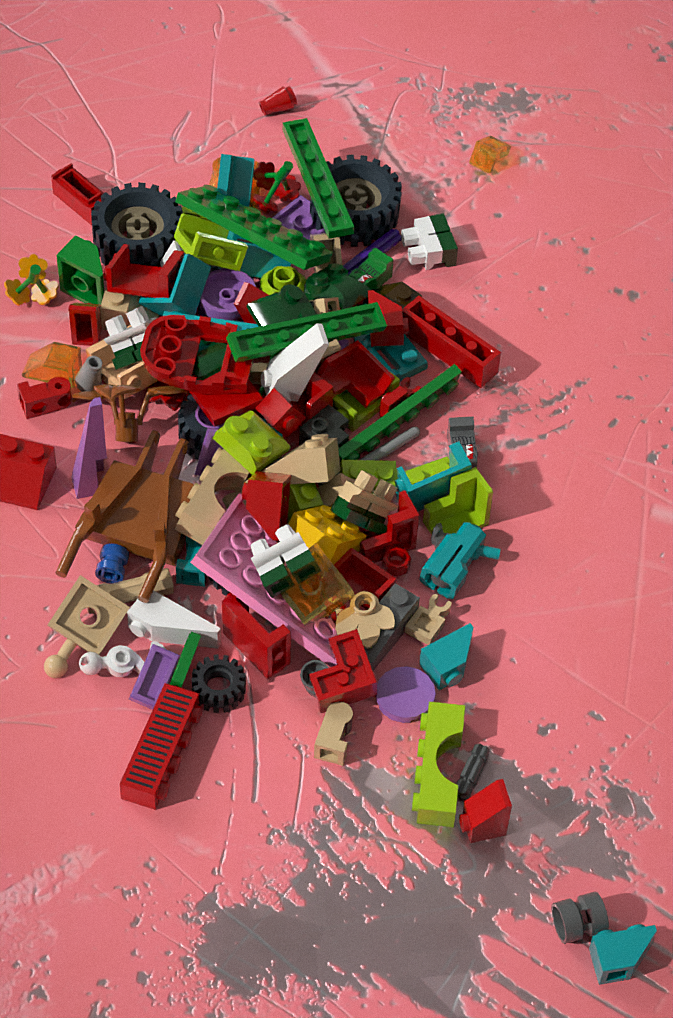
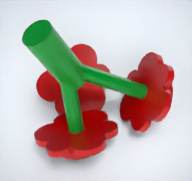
M285 161L278 172H274L275 166L272 162H259L258 168L254 169L253 177L257 180V187L270 190L266 197L255 194L253 197V201L257 203L256 206L261 211L266 213L270 211L278 212V206L271 201L273 195L279 197L282 202H286L288 199L293 201L299 197L301 183L296 182L295 176L289 175L293 169V164L290 161Z

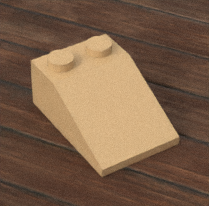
M328 434L311 436L312 439L305 441L302 445L278 458L262 469L261 472L290 474L291 484L329 482L341 471L337 438H329Z

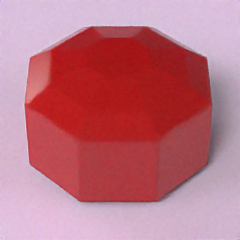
M394 547L386 550L382 565L386 572L398 577L408 573L412 558L407 550Z

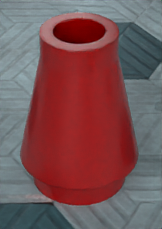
M282 86L264 100L259 101L260 109L264 115L293 109L294 105H297L296 96L290 86L286 88Z

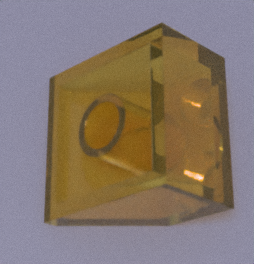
M317 543L311 546L309 551L320 567L321 572L298 584L288 566H285L295 586L281 593V596L304 626L332 614L355 596L350 585Z

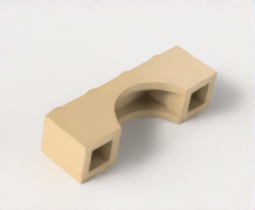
M220 447L211 460L214 465L212 467L207 465L199 479L202 481L201 485L194 484L187 497L191 500L189 503L183 501L175 515L180 518L175 530L202 545L225 512L218 503L215 492L220 490L240 492L244 482L251 475L225 449L223 450Z

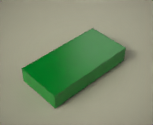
M194 632L189 633L169 685L182 687L201 635Z

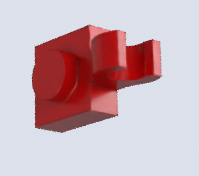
M409 377L404 378L399 387L392 392H387L380 401V418L420 390L421 386L418 385L414 389H408L411 379Z

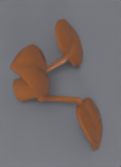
M111 384L95 385L93 391L73 394L72 401L75 402L78 399L93 400L100 397L109 402L114 416V425H116L115 441L135 442L138 441V425H143V417L149 400L152 397L176 393L190 395V392L174 386L149 388L138 418H135V413L125 412L124 394L141 391L140 387ZM119 397L120 413H118L115 398Z

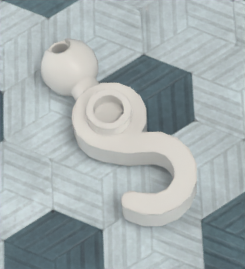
M157 641L151 642L150 648L152 644H155L166 649L161 643ZM122 645L110 649L107 656L100 657L96 652H87L79 660L80 669L86 675H95L101 669L107 668L108 672L113 676L125 677L131 674L133 669L140 674L144 665V661L136 652Z

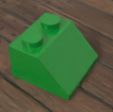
M75 235L56 255L60 291L83 303L101 304L105 291L98 248L91 241L84 240Z

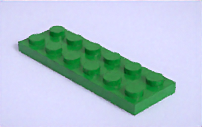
M203 185L202 187L190 188L177 194L176 203L303 270L328 263L331 260L333 252L326 249L323 243L303 237L302 232L282 226L279 220L261 215L258 209L240 204L237 198L219 193L218 189L214 186Z

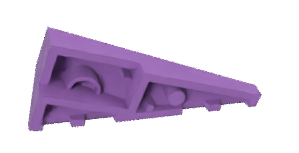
M100 397L94 398L89 404L71 476L77 499L94 495L98 488L97 472L104 471L103 459L107 458L103 408Z

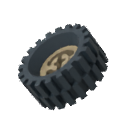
M347 155L346 160H342L339 156L334 158L333 164L329 161L326 162L354 225V234L340 237L341 245H344L345 241L351 242V247H357L358 242H363L364 246H369L372 239L376 241L397 226L402 185L401 182H398L396 172L390 174L391 167L387 164L381 167L380 160L374 158L370 162L367 161L368 156L361 155L360 159H354V155ZM311 199L310 214L313 224L316 223V230L318 231L324 227Z
M138 182V187H132L131 183L124 184L125 189L123 190L116 186L111 189L112 195L106 192L101 195V202L96 201L94 210L91 213L93 244L98 248L101 263L105 266L108 265L113 259L114 254L120 250L123 244H129L130 264L160 267V261L172 242L176 241L174 234L180 216L183 214L181 205L179 206L175 202L176 197L170 198V192L166 189L159 192V186L152 184L151 188H146V183ZM149 230L154 232L152 236H150ZM125 231H127V237L122 235Z

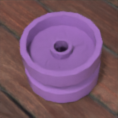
M225 268L209 273L199 302L198 316L244 322L234 306V302L244 282L255 286L253 279L244 272Z

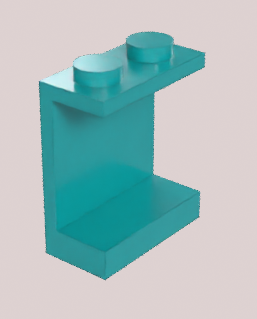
M460 442L449 445V469L415 484H411L402 466L397 468L398 479L395 480V485L398 487L396 492L398 501L399 492L405 490L417 512L424 509V505L449 495L451 477L472 469V464Z

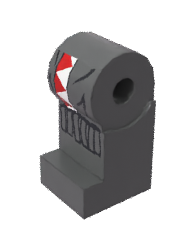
M474 416L449 418L447 429L448 445L459 441L472 464V468H477Z

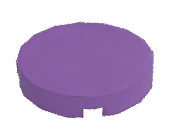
M408 666L396 667L385 672L379 679L376 701L379 709L385 716L393 721L409 723L411 720L418 718L420 720L421 713H428L429 701H435L436 693L433 682L421 670Z

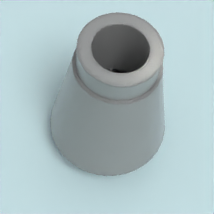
M89 356L76 373L75 383L80 391H93L95 385H101L102 360L99 357Z

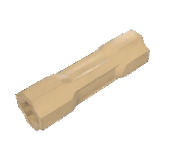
M168 568L162 570L154 588L155 592L163 596L174 593L172 577ZM149 572L140 577L112 584L103 583L96 586L123 603L138 599ZM87 608L88 614L95 613L93 609Z

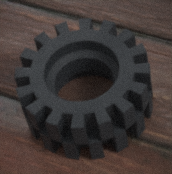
M219 654L213 655L214 660L210 661L209 656L205 657L204 665L200 661L196 664V669H193L191 678L192 692L199 693V706L204 703V710L209 711L210 707H213L214 713H219V708H223L225 713L229 711V705L235 709L238 706V701H243L244 694L246 693V675L243 666H238L236 659L233 658L229 662V656L224 655L223 660H220ZM223 677L230 681V686L224 690H213L208 687L207 683L212 678Z

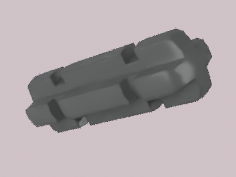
M482 744L474 745L471 756L468 758L460 779L456 783L458 785L457 797L465 800L470 797L472 788L475 786L484 767L483 765L488 759L490 749Z

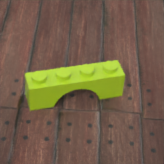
M429 701L428 713H421L420 731L426 732L425 739H419L417 757H422L423 763L422 766L416 765L414 784H420V793H413L412 811L418 812L417 824L454 828L458 785L442 775L436 762L445 752L461 747L465 705Z

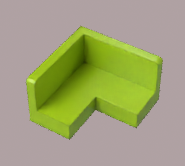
M476 467L451 477L449 495L424 505L423 523L431 534L433 528L438 523L442 524L443 533L449 534L457 533L464 522L483 528L489 525L493 490Z

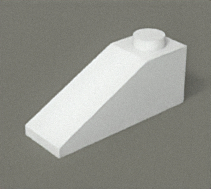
M317 323L271 359L266 370L261 374V385L265 389L266 396L275 388L290 401L299 400L329 345L322 324Z
M153 591L148 603H143L137 599L127 611L128 628L138 637H145L152 642L185 645L189 633L194 632L201 635L198 643L199 647L219 648L221 645V628Z

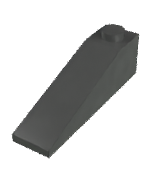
M396 583L379 602V604L390 608L394 614L395 626L390 630L380 629V636L376 644L369 649L364 647L372 671L375 670L405 633L406 624L419 608L420 597Z

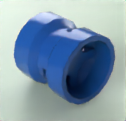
M106 544L101 548L99 555L101 561L96 566L95 575L105 583L120 582L124 579V566L128 563L129 552L121 545Z

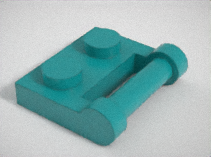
M405 334L404 345L371 347V339H365L361 342L387 370L400 379V382L404 378H410L428 368V361ZM380 350L396 369H392L377 351Z

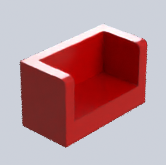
M352 547L333 565L338 589L351 599L357 593L366 591L374 594L380 602L397 581L394 576ZM368 604L361 605L367 610L370 608Z

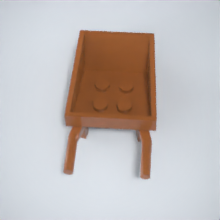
M152 430L135 466L116 460L113 461L93 497L84 505V512L75 525L76 530L55 572L56 575L62 578L67 576L84 540L87 539L103 545L118 544L126 548L129 553L153 560V564L138 596L139 601L143 603L149 602L164 565L176 566L177 559H179L186 543V535L175 530L180 519L175 515L183 501L189 503L191 500L187 497L194 486L193 483L179 480L188 446L186 439L181 438L178 441L164 475L151 471L160 439V433L156 430Z

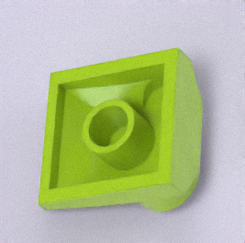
M251 410L241 416L229 417L225 421L224 426L217 430L213 436V439L252 475L267 467L291 448L276 431Z

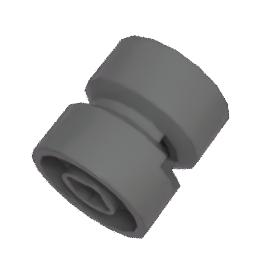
M596 891L578 896L576 902L569 898L552 904L553 923L561 942L564 944L582 939L584 933L591 937L600 931L609 929L608 915L604 902Z

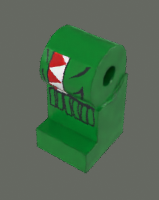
M374 248L368 254V259L358 269L353 270L349 276L375 291L392 277L393 258Z

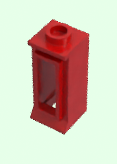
M70 163L51 175L53 194L92 226L91 213L94 210V204L96 201L101 202V195L104 192L73 168V164Z

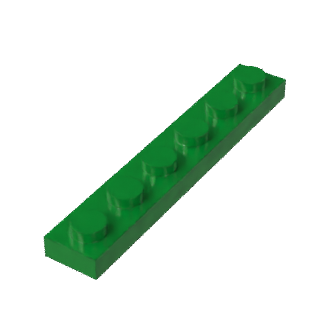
M308 119L283 122V133L328 239L354 234V225Z
M378 302L231 332L226 339L235 362H241L280 353L317 323L323 325L328 343L335 339L339 341L385 330L387 324Z
M454 364L338 449L340 462L341 460H359L360 454L364 451L368 453L373 451L380 444L382 438L385 436L388 438L392 437L405 421L411 423L420 414L419 411L424 407L429 409L434 406L440 399L439 396L443 393L448 395L453 392L459 385L457 381L462 371Z

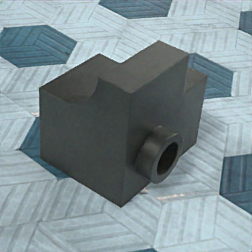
M328 404L300 427L299 446L305 443V441L312 439L311 436L328 434L329 438H337L339 449L349 441V435L344 432L349 425V420Z

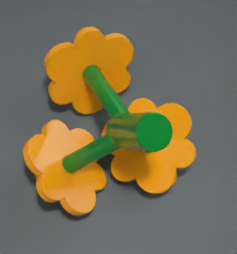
M31 254L29 258L22 257L18 262L21 268L19 276L26 278L22 284L18 279L13 281L8 279L4 282V286L7 289L5 291L6 296L18 306H21L23 303L27 304L30 301L28 296L30 290L27 287L30 284H35L31 289L33 293L31 299L40 305H46L50 300L56 298V291L59 288L57 281L44 279L48 263L43 258L38 259L36 254Z

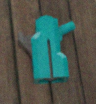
M467 522L462 524L457 533L452 534L443 533L441 523L435 525L431 535V542L436 550L423 566L419 580L432 590L439 586L437 593L447 599H454L467 578V568L473 560H477L480 556L498 560L501 549L484 545L486 534L479 526Z

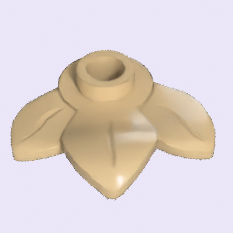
M366 591L359 592L351 599L350 607L339 613L336 620V633L340 635L357 629L363 646L369 649L378 641L380 629L390 630L394 628V614L390 608L379 604V600L374 594ZM368 604L370 608L363 611L360 609V606Z

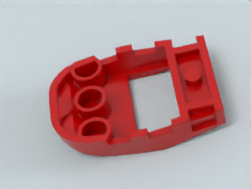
M167 315L153 320L145 330L140 349L142 362L155 379L168 385L200 394L247 393L254 359L235 362L229 344H227L219 378H213L212 381L197 380V377H192L201 340L228 343L226 339L228 334L238 330V325L226 322L225 326L211 322L210 317L200 316L199 320H189L185 318V315Z

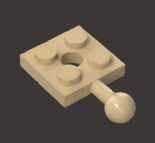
M80 575L47 625L67 639L57 655H51L46 659L44 663L45 673L51 678L64 676L68 669L67 659L77 645L87 652H96L100 655L130 607ZM91 608L96 612L97 620L94 624L86 625L81 621L80 613L83 609Z

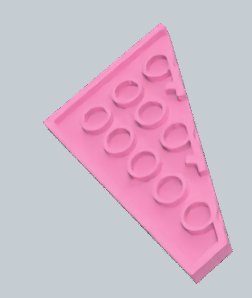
M239 493L190 563L277 628L284 624L291 631V638L318 657L322 662L330 667L336 666L337 664L329 644V638L337 636L336 625L331 618L326 619L318 609L316 604L319 601L304 581L298 584L285 563V567L295 586L274 598H271L264 588L259 573L251 560L253 557L251 544L259 539H265L269 547H272L277 542L268 536L248 512L243 503L242 495Z

